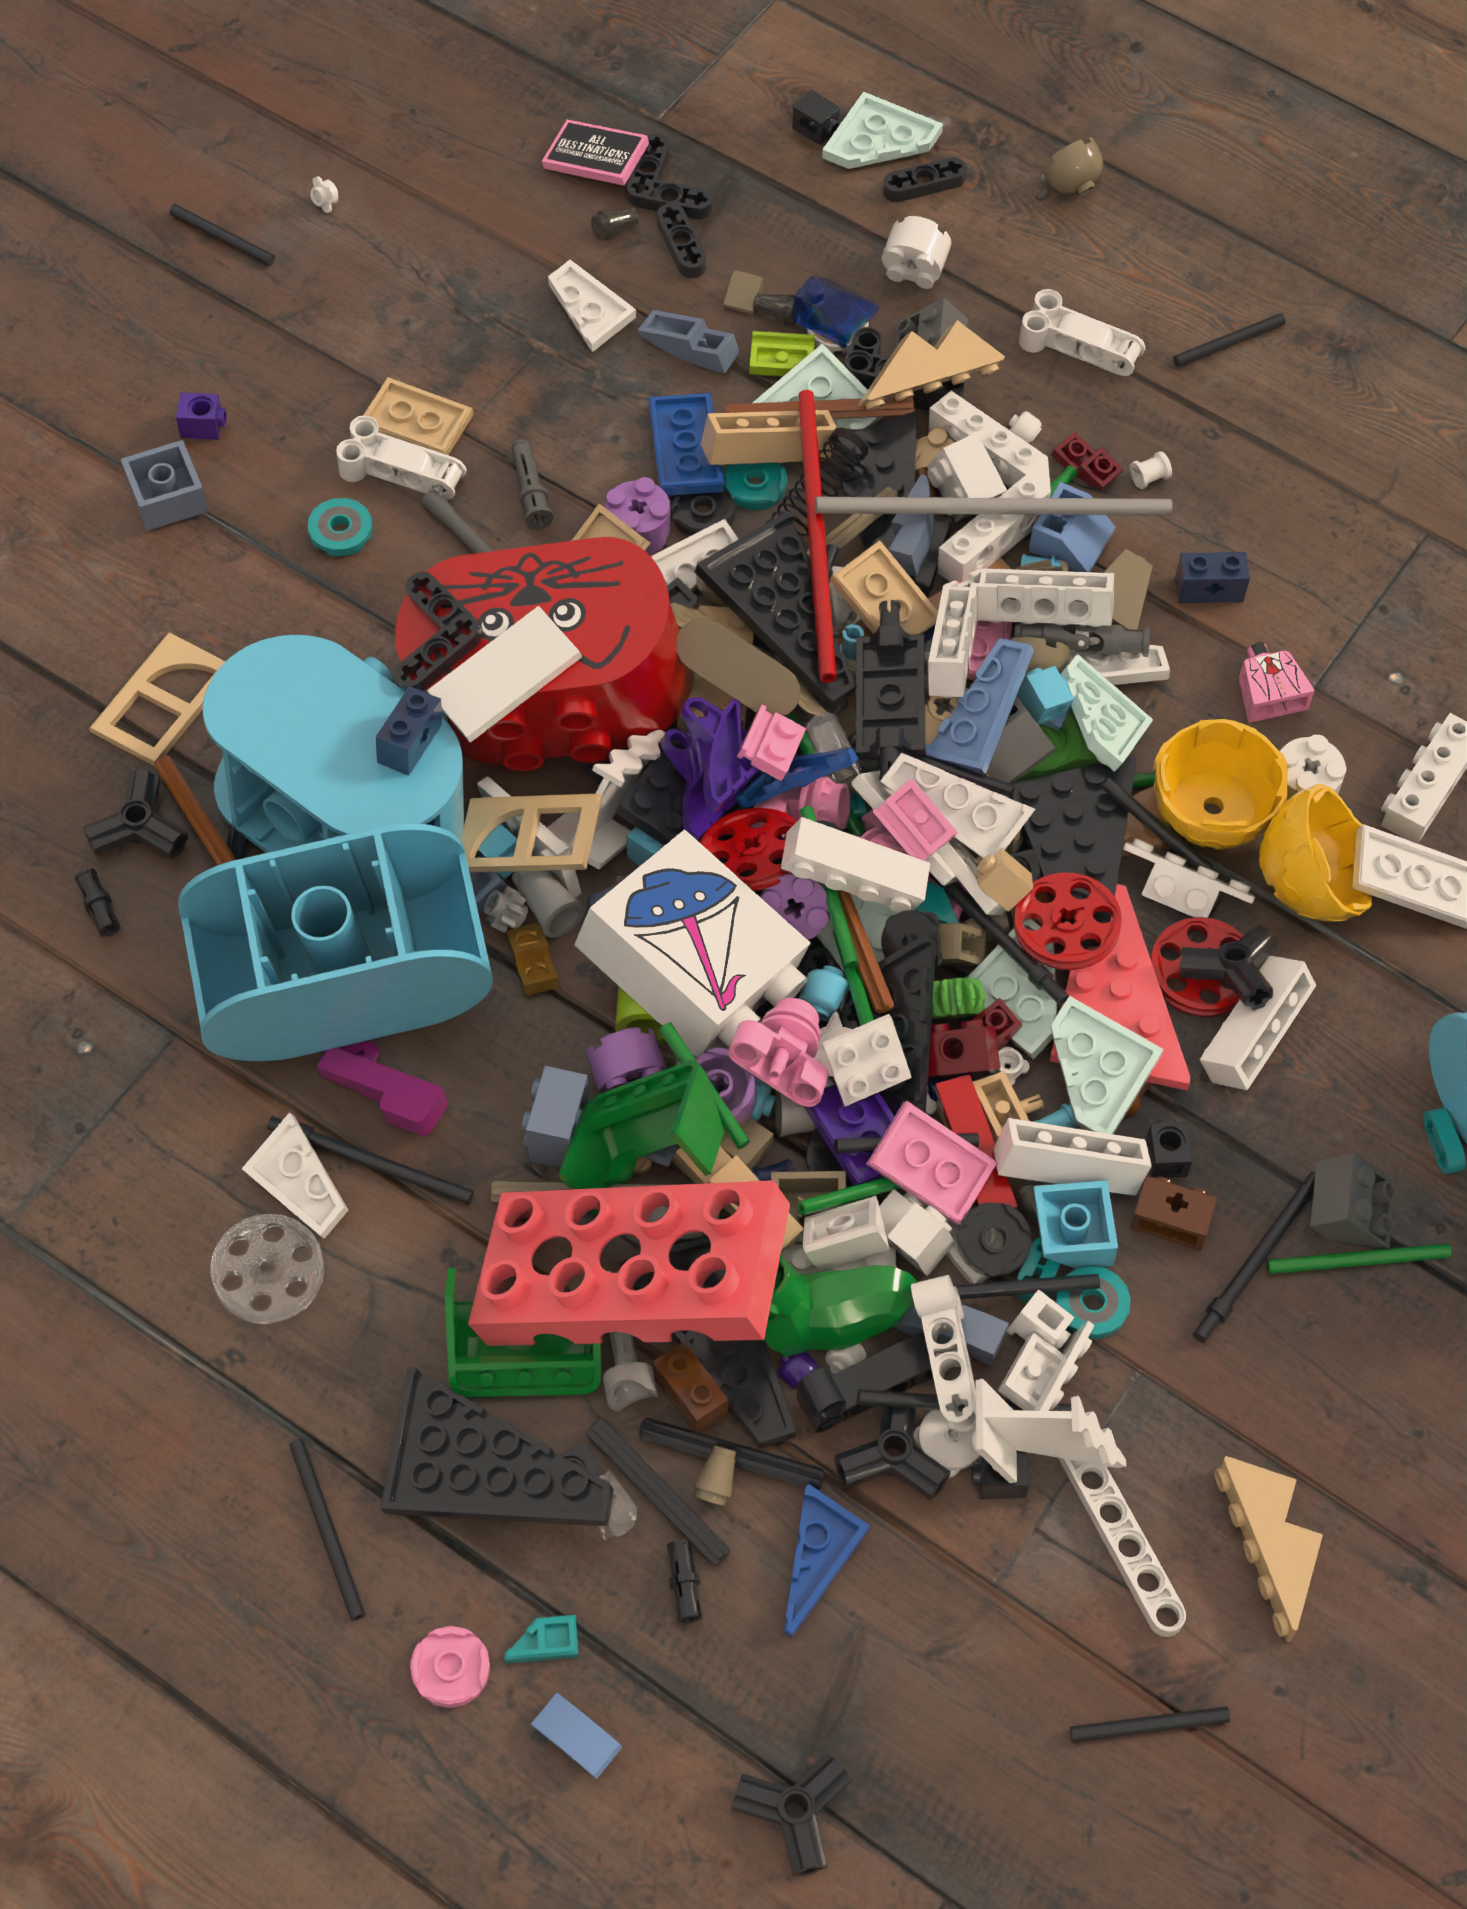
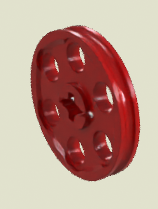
M744 809L726 815L716 821L705 832L700 844L717 859H728L724 865L752 891L766 889L779 884L781 879H777L778 877L790 873L781 869V864H774L772 861L782 858L786 839L780 840L777 837L786 834L797 820L789 814L775 809ZM757 822L766 823L760 828H750L752 824ZM722 835H733L731 839L726 841L717 840ZM746 870L756 871L753 875L747 877L739 875Z
M1055 873L1034 881L1033 889L1016 904L1014 931L1023 950L1039 963L1061 970L1083 969L1102 961L1116 946L1121 929V910L1112 892L1099 881L1077 873ZM1075 888H1083L1090 895L1086 899L1080 900L1074 898L1070 892ZM1040 892H1049L1055 899L1050 903H1042L1035 896ZM1105 911L1112 916V920L1107 923H1100L1093 918V915L1096 912ZM1064 917L1066 920H1071L1073 918L1074 924H1071L1068 921L1061 923V918ZM1028 919H1036L1041 922L1042 927L1035 931L1028 930L1023 926V922ZM1085 939H1094L1100 944V947L1089 951L1085 950L1080 943ZM1055 942L1061 944L1065 950L1055 955L1047 952L1045 947L1049 943Z
M1204 917L1187 918L1166 928L1157 938L1150 957L1164 1000L1177 1010L1194 1016L1212 1017L1232 1011L1239 998L1232 989L1223 987L1218 980L1199 979V981H1196V979L1180 978L1182 947L1220 949L1221 944L1225 942H1238L1243 935L1227 923ZM1191 930H1199L1205 935L1206 940L1195 943L1188 938L1187 933ZM1164 948H1173L1179 953V958L1173 961L1166 960L1162 957L1160 951ZM1172 978L1180 979L1184 982L1186 988L1182 991H1173L1168 987L1167 981ZM1204 991H1212L1218 995L1219 1001L1215 1004H1207L1201 999L1200 994Z

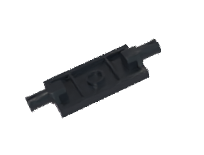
M887 600L879 604L880 626L873 635L856 638V756L858 760L880 759V781L901 753L910 757H926L924 634L910 635L903 631L900 626L901 605L895 600H891L890 612L887 609Z

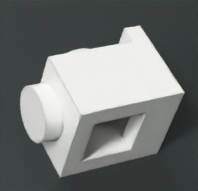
M1038 1289L1007 1329V1332L1010 1335L1016 1332L1024 1340L1035 1332L1059 1351L1071 1335L1065 1329L1074 1317Z

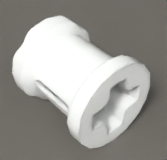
M1157 452L1153 458L1143 462H1132L1130 464L1131 478L1136 487L1144 489L1148 486V483L1158 479H1170L1172 476L1171 463L1165 453Z

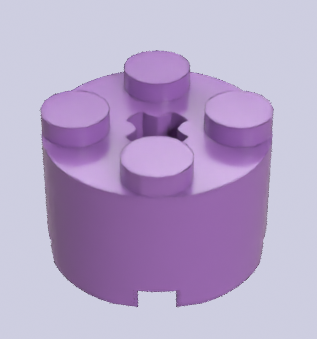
M647 477L622 483L608 491L605 508L650 542L645 550L649 555L660 550L665 545L666 539L670 534V501L665 491Z
M790 872L777 878L781 880L779 884L761 889L760 898L807 940L819 934L828 923L827 893L822 883L812 879L798 878ZM789 899H794L796 903L801 902V905L799 907L789 905Z
M640 1027L614 1032L600 1039L601 1047L594 1051L593 1045H591L586 1051L599 1094L667 1069L655 1031L651 1028H648V1034L641 1033Z
M713 1048L707 1050L706 1053L697 1058L695 1057V1059L706 1071L709 1080L717 1091L720 1086L725 1087L726 1091H721L719 1095L742 1127L743 1123L752 1115L756 1106L757 1091L755 1077L731 1060L728 1054L729 1049Z

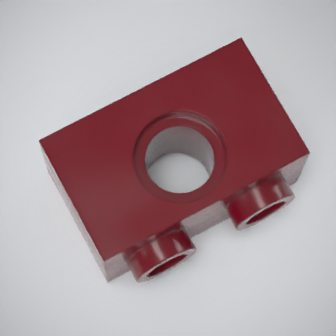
M983 1020L961 1022L962 1029L950 1031L949 1024L931 1025L928 1077L1000 1069L996 1026L984 1027ZM956 1038L962 1042L964 1047L960 1057H957L952 1050V1044Z

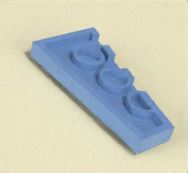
M1003 638L998 639L975 673L977 678L969 690H965L964 696L958 698L957 702L959 704L950 718L943 720L937 729L939 734L931 745H926L927 757L986 774L1034 653V649L1030 644Z

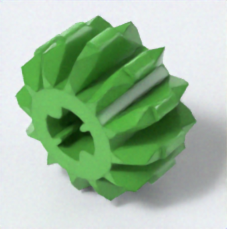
M967 977L934 981L932 1018L935 1020L975 1016L985 1010V992L981 981L976 978Z

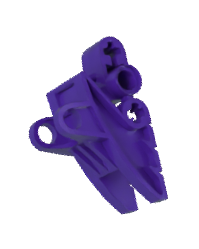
M693 697L687 699L681 708V715L690 733L671 729L667 731L661 742L664 753L687 781L683 797L682 823L683 829L697 841L703 837L711 825L727 815L738 804L735 797L763 773L762 770L751 765L752 761L744 756L742 759L737 757L748 732L741 729L740 701L735 698L732 699L724 711L702 698ZM690 708L699 709L703 713L704 718L697 717ZM670 739L678 741L685 749L674 747Z

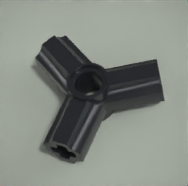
M138 769L136 772L129 775L125 803L120 808V812L83 827L95 855L130 841L133 843H144L169 859L178 857L182 853L189 839L188 833L155 813L161 782L159 775L153 774L149 770Z
M1259 925L1257 928H1252L1238 942L1226 943L1220 949L1182 947L1180 978L1218 980L1223 987L1232 989L1245 1006L1251 1007L1252 1010L1262 1008L1268 1000L1273 998V988L1257 967L1277 949L1278 940L1273 936L1269 928Z
M883 1406L879 1439L835 1455L834 1461L837 1473L842 1484L847 1489L888 1475L897 1476L930 1501L939 1494L949 1479L951 1471L913 1445L916 1409ZM895 1448L901 1451L903 1455L893 1457L885 1451Z
M829 1754L790 1788L742 1774L732 1810L780 1825L792 1875L806 1876L814 1874L828 1867L816 1816L852 1782V1779L847 1774L845 1768ZM791 1802H799L805 1806L807 1813L803 1817L792 1818L786 1814L784 1807Z

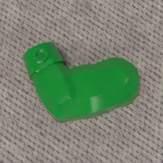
M780 1255L764 1340L771 1349L783 1356H791L809 1350H843L857 1345L893 1327L915 1307L911 1284L916 1283V1279L906 1271L892 1266L880 1265L803 1275L798 1273Z

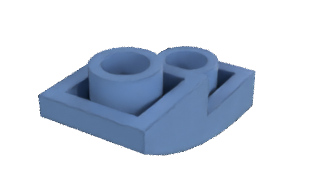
M558 1693L553 1696L531 1723L539 1733L560 1748L571 1760L596 1779L622 1749V1746Z

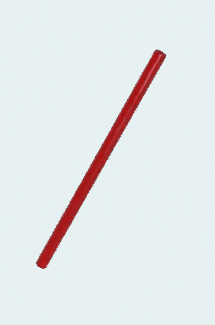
M802 390L798 394L819 678L823 683H832L837 679L824 513H815L814 507L815 497H822L815 399L813 391Z

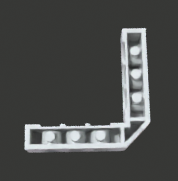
M952 391L930 407L929 432L935 428H942L947 432V437L954 442L976 432L978 433L1002 482L1009 486V489L999 498H1050L1048 457ZM978 514L939 547L937 573L949 582L955 580L962 583L968 580L969 573L980 568H989L1032 531L1040 515Z
M980 568L969 573V579L960 584L954 580L943 585L928 660L929 696H941L943 698L964 696L977 620L989 621L991 623L1004 621L1021 622L1023 624L1054 623L1060 626L1068 624L1089 625L1092 627L1111 626L1114 608V573Z

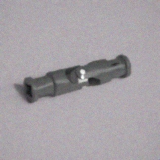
M1016 622L1014 638L1046 639L1047 646L1056 648V642H1060L1068 646L1070 650L1107 655H1120L1121 652L1142 653L1143 657H1148L1151 627H1145L1144 630L1123 629L1122 625L1092 627L1079 624L1060 626L1054 623L1023 624ZM1092 632L1102 637V642L1089 645Z

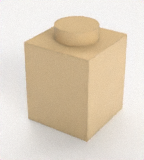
M1002 848L994 855L988 854L977 867L978 886L1008 912L1033 889L1032 873Z

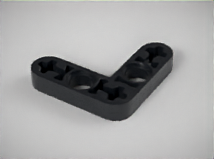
M653 133L647 135L649 144L627 183L628 202L632 206L658 211L664 204L674 203L684 209L688 218L704 219L708 217L712 212L711 193L702 188L662 181L661 177L669 157V141L662 134ZM657 147L655 156L651 155V151ZM644 167H652L656 171L646 174L640 170ZM641 184L645 185V190L639 193ZM672 194L676 196L677 199L674 201H665L662 199V197L664 195Z
M418 572L407 580L406 592L412 603L439 631L396 667L395 679L399 687L405 692L409 686L421 691L427 689L478 646L483 637L482 629L476 618L433 575L428 572ZM421 586L425 589L428 588L432 598L429 600L422 591H417V589ZM445 604L453 606L452 612L448 616L437 617L435 615L436 610L440 606ZM465 628L467 631L471 630V633L466 636L463 633L460 634V631ZM450 638L452 639L453 643H456L457 646L455 648H453L451 643L449 642ZM445 648L448 650L444 659L440 661H432L430 659V655L435 649ZM425 661L429 670L426 671L424 665H421V662ZM412 673L417 675L418 678L412 681L410 678L407 679L406 676Z

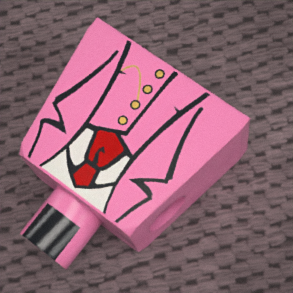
M1263 642L1251 645L1247 649L1249 659L1243 661L1239 675V683L1248 722L1252 723L1308 710L1314 689L1290 652L1280 651L1270 654L1266 644Z

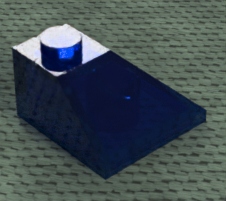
M811 276L794 295L793 321L845 348L853 339L856 331L863 328L877 313L879 305L829 278Z

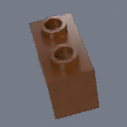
M1146 1176L1130 1229L1201 1251L1217 1197L1210 1196L1206 1191L1199 1188L1188 1189L1175 1185L1171 1180L1164 1177L1153 1178ZM1171 1208H1175V1209H1177L1178 1211H1177V1212H1173V1211H1171Z
M685 1341L653 1361L655 1381L692 1431L703 1433L728 1416V1398Z

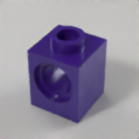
M180 392L176 415L180 437L219 440L220 429L226 426L227 421L226 408L221 407L219 394Z

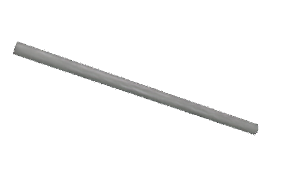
M815 497L814 507L815 513L1171 515L1173 504L1171 499Z

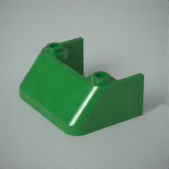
M689 1060L593 1097L582 1109L558 1176L570 1190L608 1188L611 1185L622 1184L628 1181L634 1173L639 1157L676 1144L682 1148L705 1176L711 1174L722 1142L724 1128L706 1071L696 1060ZM596 1208L590 1210L593 1215L600 1211Z
M448 1268L445 1288L448 1376L449 1385L453 1392L464 1397L580 1395L591 1393L598 1388L601 1382V1343L574 1344L571 1340L559 1335L538 1334L533 1337L534 1345L487 1346L468 1325L473 1301H457L455 1268Z

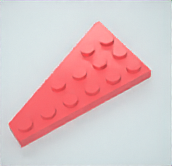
M1117 884L1115 898L1120 906L1122 916L1118 942L1111 953L1102 961L1083 969L1070 970L1065 992L1072 998L1164 1049L1162 1056L1146 1082L1188 1091L1191 1077L1127 888L1124 885ZM1053 1043L1050 1061L1059 1063L1055 1044Z

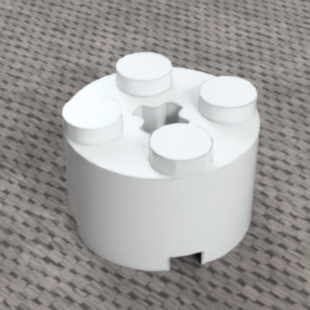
M907 216L900 223L897 220L893 224L881 258L884 267L887 269L886 276L895 282H901L903 279L916 282L919 287L924 289L933 287L934 282L940 277L951 248L949 234L945 231L943 235L937 230L938 224L923 217Z
M1312 735L1311 737L1298 738L1289 742L1281 749L1280 752L1283 753L1287 761V800L1301 790L1316 784H1324L1333 788L1337 794L1339 793L1346 774L1345 761L1341 753L1332 744L1328 743L1324 736Z

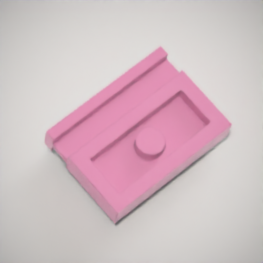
M762 704L753 719L737 757L742 759L744 756L750 759L752 766L782 781L790 767L806 728L777 712L773 715L765 711L766 706Z
M912 778L891 795L878 809L876 808L873 811L910 856L923 861L935 854L958 834Z

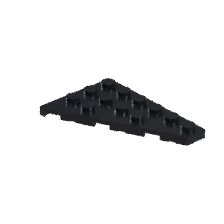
M789 510L697 563L694 573L830 709L851 696L855 691L856 683L852 673L847 668L848 661L846 656L841 654L836 640L838 634L833 621L837 679L832 683L820 681L811 560L804 550L802 536L797 534L793 523L794 514Z
M928 933L878 962L894 1003L892 1010L880 1015L883 1017L890 1014L912 1077L907 1079L903 1087L896 1092L884 1090L879 1092L894 1116L899 1111L903 1102L906 1101L926 1113L936 941ZM850 992V995H849V997H848L847 1003H848L850 1000H852L851 992ZM841 1014V1015L839 1016V1018H840V1021H841L842 1026L845 1027V1025H844V1023H843V1020H842V1014ZM822 1021L823 1026L826 1027L829 1021Z
M408 1367L380 1507L385 1514L608 1526L614 1488L609 1482L597 1475H592L582 1466L555 1453L552 1448L530 1435L523 1434L513 1425L506 1421L503 1422L486 1412L483 1407L461 1394H456L449 1387L434 1381L421 1373L417 1368Z

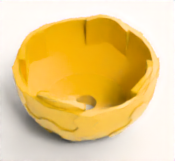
M1227 719L1200 720L1198 723L1180 730L1167 742L1163 743L1153 766L1155 770L1154 791L1158 810L1165 822H1168L1177 833L1185 837L1186 841L1201 847L1207 846L1214 849H1230L1247 844L1257 836L1260 837L1265 833L1272 818L1279 811L1278 808L1287 801V761L1283 753L1279 752L1264 735L1256 731L1257 729ZM1208 804L1216 805L1221 809V813L1210 814L1204 809V806Z
M1316 784L1294 794L1278 808L1279 811L1272 818L1261 841L1259 862L1267 884L1274 887L1276 891L1274 896L1279 902L1297 912L1300 916L1326 922L1345 921L1348 918L1359 916L1364 911L1370 909L1372 905V895L1352 888L1356 831L1362 824L1354 817L1352 811L1331 787L1324 784Z

